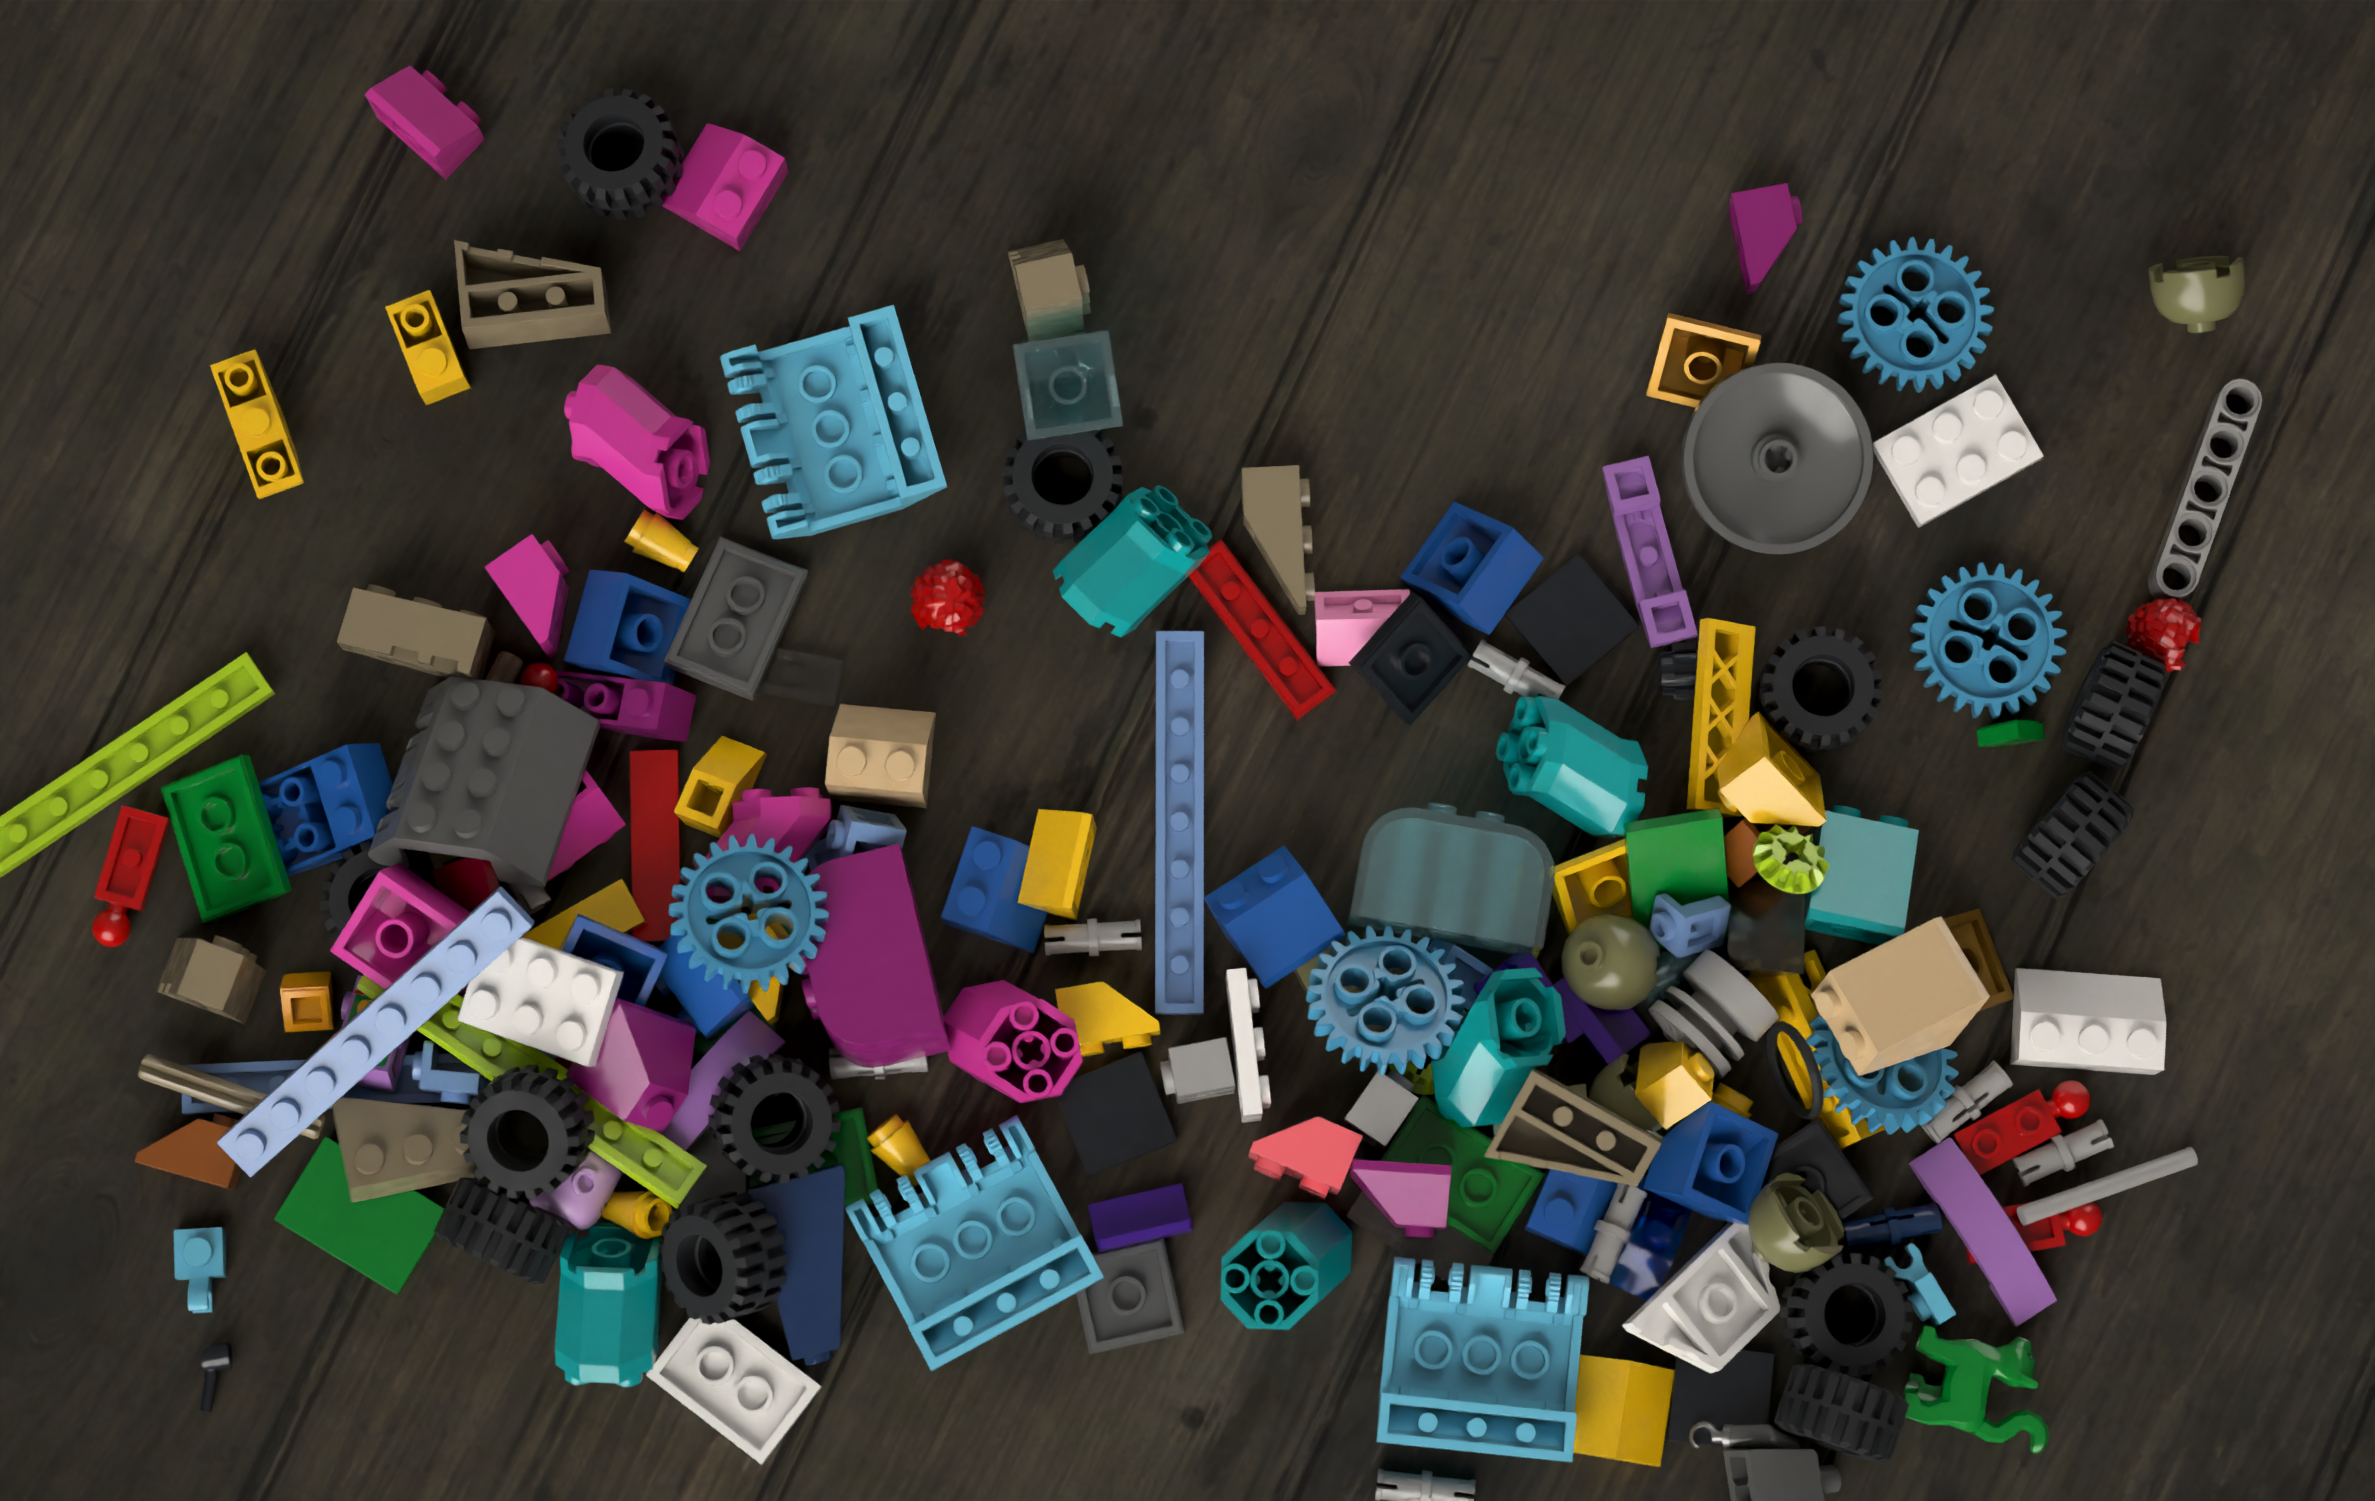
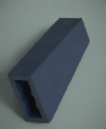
M844 1162L808 1171L809 1175L802 1179L797 1178L795 1175L790 1176L789 1183L779 1184L774 1180L769 1183L751 1186L748 1189V1194L752 1196L753 1202L760 1201L766 1207V1214L774 1216L778 1223L776 1229L779 1234H783L786 1243L783 1244V1251L788 1254V1265L784 1266L787 1278L785 1284L780 1285L782 1292L776 1300L792 1361L803 1358L805 1365L817 1364L834 1358L832 1350L839 1349L841 1346L846 1168Z

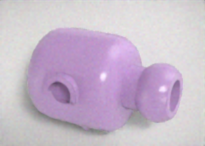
M591 1150L587 1159L557 1189L548 1194L544 1191L537 1198L529 1199V1202L534 1208L562 1221L568 1227L579 1230L588 1229L600 1218L622 1175V1171Z

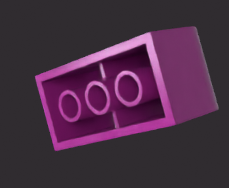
M900 844L830 860L814 868L808 875L819 874L820 880L812 892L822 891L827 893L826 902L816 908L828 911L829 916L827 923L817 925L825 930L826 934L823 942H812L818 949L816 958L809 959L801 956L805 963L803 975H810V978L802 980V986L807 1006L811 1009L813 1019L822 1020L834 1048L849 1062L866 1068L886 1067L923 1056L951 1051L911 878Z

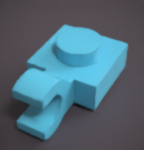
M223 1227L174 1230L175 1279L189 1280L188 1311L193 1313L213 1312L212 1278H226V1238Z
M1910 1243L1904 1247L1911 1259L1907 1269L1898 1268L1890 1256L1883 1260L1884 1266H1890L1897 1273L1893 1278L1909 1282L1908 1286L1913 1294L1908 1296V1300L1912 1301V1308L1922 1322L1929 1319L1932 1325L1936 1326L1956 1315L1935 1278L1925 1268L1922 1262V1255L1914 1244Z

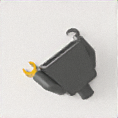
M1701 1421L1693 1425L1690 1430L1689 1439L1694 1448L1700 1447L1695 1435L1701 1427L1709 1429L1713 1443H1723V1447L1726 1449L1723 1450L1731 1501H1825L1824 1495L1840 1490L1841 1476L1834 1464L1819 1466L1818 1455L1814 1449H1800L1795 1437L1771 1425L1725 1424L1723 1430H1717L1712 1423Z

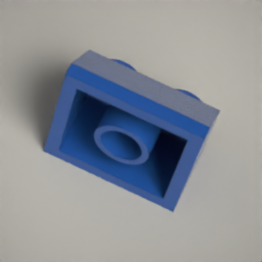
M1453 502L1400 579L1459 621L1490 635L1525 584L1530 580L1544 557L1513 527L1457 502Z
M589 570L564 661L603 676L664 682L673 685L677 671L664 667V659L692 599L627 573Z
M972 826L941 915L942 923L1034 954L1048 912L1017 903L1030 846Z
M1284 845L1204 897L1223 934L1265 989L1329 948L1332 941L1338 942L1346 936L1306 872Z
M578 914L558 949L623 972L616 998L643 1007L668 956V952L581 914Z
M671 935L659 947L667 951L668 956L655 985L664 997L672 992L684 1007L676 1013L678 1017L693 1023L696 1028L695 1035L701 1031L709 1041L741 1018L747 1011L752 1010L755 1005L747 993H743L741 985L736 979L725 990L722 984L723 975L719 973L708 982L704 980L707 968L704 963L694 969H690L688 966L693 951L678 953L677 945L685 935Z
M1708 1101L1688 1115L1661 1139L1662 1143L1652 1159L1643 1188L1710 1219L1748 1225L1747 1216L1755 1196L1761 1190L1778 1133Z
M1548 1169L1523 1230L1587 1257L1597 1234V1230H1594L1597 1220H1603L1618 1183ZM1643 1175L1640 1183L1635 1187L1645 1191L1643 1187L1647 1176Z

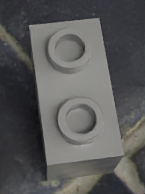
M1226 1037L1168 1048V1061L1161 1062L1160 1067L1166 1095L1175 1093L1177 1104L1234 1093L1235 1081Z
M1390 1070L1387 1076L1385 1074L1380 1075L1379 1071H1377L1345 1117L1342 1126L1362 1135L1364 1142L1382 1153L1418 1100V1097L1412 1094L1415 1086L1393 1070Z

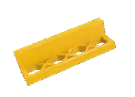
M1712 618L1700 619L1687 810L1705 811L1719 808L1722 819L1742 816L1739 810L1735 813L1731 812L1719 798L1717 793L1719 788L1717 767L1749 721L1755 641L1754 626Z
M1815 949L1782 961L1747 979L1776 1010L1779 1018L1775 1023L1783 1021L1791 1024L1800 1032L1805 1040L1815 1032L1810 1023L1819 1015V1012L1811 995L1826 977L1825 970ZM1804 966L1811 981V990L1804 986L1796 969L1797 967ZM1781 1031L1777 1035V1046L1805 1108L1810 1109L1813 1105V1093L1807 1067L1795 1043L1785 1032ZM1809 1045L1813 1053L1817 1048H1814L1811 1045ZM1822 1081L1823 1091L1828 1087L1826 1081ZM1835 1095L1823 1098L1821 1112L1816 1118L1811 1119L1813 1122L1821 1117L1842 1149L1885 1130L1884 1124H1882L1874 1132H1870L1865 1117L1853 1125L1851 1123L1852 1110L1847 1107L1842 1112L1837 1113L1835 1111L1839 1101Z

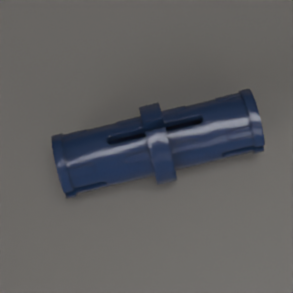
M1936 1202L1896 1211L1893 1207L1882 1208L1881 1214L1841 1220L1844 1228L1842 1241L1846 1251L1886 1242L1889 1246L1900 1245L1901 1239L1942 1232V1220Z

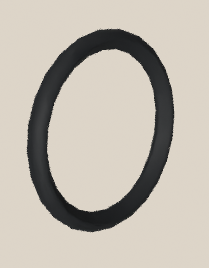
M1783 1021L1776 1022L1768 1031L1766 1045L1768 1062L1775 1084L1784 1101L1794 1113L1804 1119L1816 1118L1822 1110L1824 1095L1822 1079L1816 1059L1806 1040L1794 1026ZM1781 1031L1785 1032L1795 1043L1807 1067L1813 1093V1105L1810 1109H1805L1798 1102L1784 1077L1777 1050V1035Z

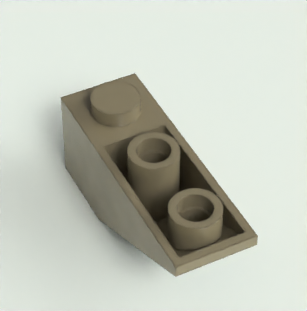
M1299 465L1242 468L1243 524L1297 614L1305 615L1306 601H1315L1314 572L1305 573L1304 554H1312L1311 525L1302 526L1301 507H1310L1309 478L1300 479Z

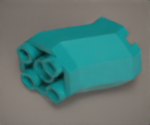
M1157 485L1151 491L1141 487L1129 493L1113 512L1071 550L1056 566L1053 574L1055 579L1063 577L1064 583L1059 587L1061 597L1082 618L1097 628H1101L1105 622L1112 624L1116 627L1112 630L1111 634L1123 637L1135 630L1145 617L1210 554L1207 543L1212 538V534L1203 522L1191 518L1178 505L1176 496L1167 488Z
M1523 696L1518 699L1514 716L1507 728V733L1504 732L1500 735L1496 748L1497 759L1504 761L1503 770L1508 781V788L1512 791V794L1533 798L1592 836L1607 839L1616 838V836L1624 837L1623 823L1637 821L1645 802V793L1637 792L1638 778L1647 780L1648 765L1639 743L1617 737L1558 699L1542 696L1534 698Z
M1536 968L1507 969L1493 972L1474 1002L1459 1031H1454L1455 1035L1451 1046L1442 1045L1440 1058L1437 1060L1432 1058L1433 1083L1439 1112L1446 1119H1454L1461 1127L1503 1123L1533 1068L1548 1065L1553 1055H1548L1554 1045H1559L1566 1035L1561 995L1552 986L1545 987L1537 979L1543 976Z
M1283 1202L1221 1258L1220 1300L1247 1329L1290 1330L1351 1273V1229L1326 1203Z
M604 1222L592 1225L589 1228V1235L578 1239V1232L567 1236L560 1253V1286L555 1339L556 1366L564 1371L566 1381L574 1385L597 1382L615 1383L619 1386L631 1387L641 1383L643 1373L653 1369L659 1349L658 1325L662 1272L659 1262L662 1261V1254L658 1251L659 1241L663 1239L655 1236L653 1241L643 1239L615 1223Z

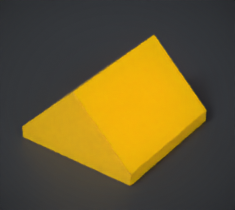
M1038 809L1017 903L1067 919L1077 920L1097 830L1092 814Z
M1625 839L1549 868L1545 875L1569 935L1576 925L1590 916L1614 913L1632 918Z
M1580 1355L1574 1413H1577L1573 1453L1660 1467L1674 1370L1629 1360Z

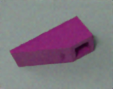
M556 671L558 675V688L554 695L599 720L600 729L648 738L687 742L696 695L664 682Z

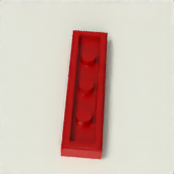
M1219 540L1209 548L1210 554L1188 578L1298 721L1335 694L1336 689L1224 542Z
M678 750L630 751L632 897L646 921L645 924L633 930V937L646 943H664L671 936V924L680 920L668 915L669 905L681 902L671 896L673 885H681L680 818L674 813L680 799Z

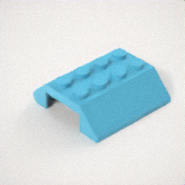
M894 305L849 317L848 327L758 352L755 344L720 356L725 377L735 378L727 384L730 394L760 393L763 402L760 404H747L735 412L738 422H752L740 428L751 467H766L754 472L756 484L786 483L788 488V494H775L762 501L764 513L780 512L766 519L772 539L811 536L895 512L947 487Z
M1017 1115L999 1124L1009 1144L1008 1147L1002 1148L992 1128L982 1133L986 1147L996 1159L995 1162L984 1168H978L977 1159L972 1149L964 1143L956 1147V1150L966 1167L965 1170L959 1171L950 1152L913 1170L923 1190L919 1195L916 1194L907 1175L897 1179L898 1189L902 1197L911 1206L906 1210L893 1215L888 1199L879 1189L871 1193L870 1196L880 1216L873 1217L863 1198L845 1207L931 1371L1104 1278Z
M1394 1256L1382 1361L1376 1442L1572 1462L1577 1413H1574L1583 1317L1587 1311L1589 1277L1568 1275L1564 1297H1559L1561 1274L1550 1273L1549 1278L1546 1280L1545 1303L1528 1301V1295L1532 1289L1530 1270L1519 1269L1516 1292H1511V1268L1471 1264L1468 1286L1462 1287L1464 1264L1453 1263L1452 1268L1449 1270L1448 1292L1431 1291V1284L1434 1283L1435 1276L1433 1260L1422 1259L1419 1282H1413L1415 1259Z

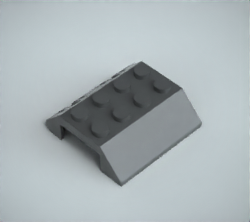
M451 676L426 692L420 709L421 713L415 722V727L421 732L413 736L407 744V751L403 755L391 788L392 793L386 802V807L392 813L386 815L384 819L381 818L379 821L378 831L374 835L368 856L374 862L382 865L392 866L400 863L406 868H409L410 862L403 849L490 860L499 881L545 887L600 728L599 720L541 687Z

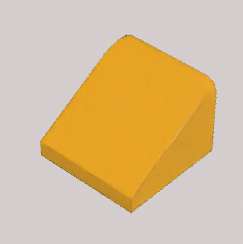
M331 972L285 974L280 986L285 1032L333 1030L334 1014Z

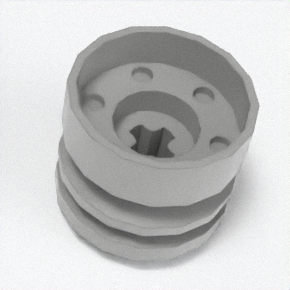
M1705 949L1683 973L1694 993L1690 996L1684 991L1670 986L1665 994L1677 1011L1660 1000H1657L1648 1011L1661 1027L1664 1036L1669 1042L1684 1041L1694 1054L1701 1053L1709 1061L1715 1076L1723 1078L1731 1067L1719 1050L1736 1061H1739L1744 1055L1739 1043L1733 1037L1735 1032L1737 1031L1742 1036L1756 1042L1775 1023L1779 1016L1768 1000L1739 971L1714 952Z

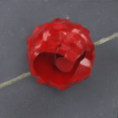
M949 559L942 560L934 566L929 565L920 577H916L913 583L914 586L910 591V595L913 597V605L910 608L917 624L923 630L930 625L931 628L943 629L945 632H954L959 636H966L967 628L975 626L984 612L982 606L985 600V589L980 582L979 576L972 573L968 567L960 564L958 561Z
M2179 598L2154 599L2152 603L2143 604L2140 608L2136 609L2134 614L2129 616L2127 620L2128 625L2125 633L2128 635L2127 644L2131 649L2166 664V672L2182 670L2187 665V663L2181 660L2185 652L2184 647L2188 641L2199 644V630L2202 619L2196 617L2197 614L2193 611L2192 606Z

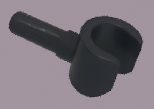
M230 1343L211 1344L202 1353V1367L205 1371L200 1410L212 1411L218 1380L217 1370L232 1369L233 1355Z

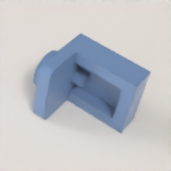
M424 1040L423 1051H416L413 1061V1080H420L419 1089L426 1093L441 1094L440 1102L469 1105L470 1096L475 1097L484 1089L485 1078L477 1073L437 1070L439 1045L434 1041Z

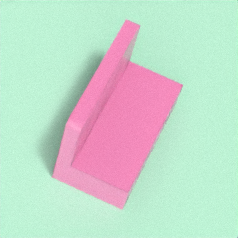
M1410 589L1315 592L1317 665L1350 666V660L1410 595Z

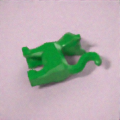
M1923 1324L1915 1349L1927 1356V1358L1945 1365L1946 1368L1941 1386L1928 1385L1925 1383L1923 1376L1914 1373L1908 1374L1903 1392L1905 1394L1904 1400L1909 1404L1905 1418L1926 1425H1950L1956 1429L1974 1434L1986 1442L2003 1443L2020 1430H2026L2030 1433L2031 1437L2030 1451L2033 1454L2041 1453L2047 1447L2049 1440L2048 1426L2041 1416L2029 1410L2012 1412L1998 1423H1993L1986 1418L1985 1413L1991 1378L1996 1377L2011 1387L2031 1389L2038 1387L2039 1382L2033 1378L2035 1360L2032 1354V1343L2024 1338H2015L2009 1344L1995 1347L1975 1339L1946 1340L1938 1337L1934 1327Z

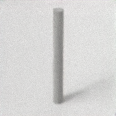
M2188 1147L2017 1207V1215L2021 1224L2025 1226L2190 1168L2198 1164V1158L2195 1150L2192 1147Z

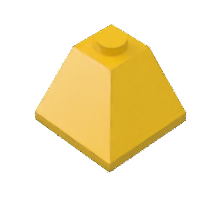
M1758 711L1747 722L1717 767L1719 782L1717 793L1719 798L1731 812L1735 813L1739 810L1750 823L1801 826L1822 825L1827 820L1820 775Z

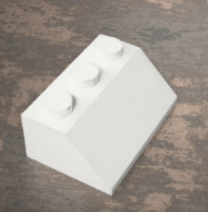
M2015 969L2010 1065L2155 1075L2164 1070L2166 1014L2161 978Z

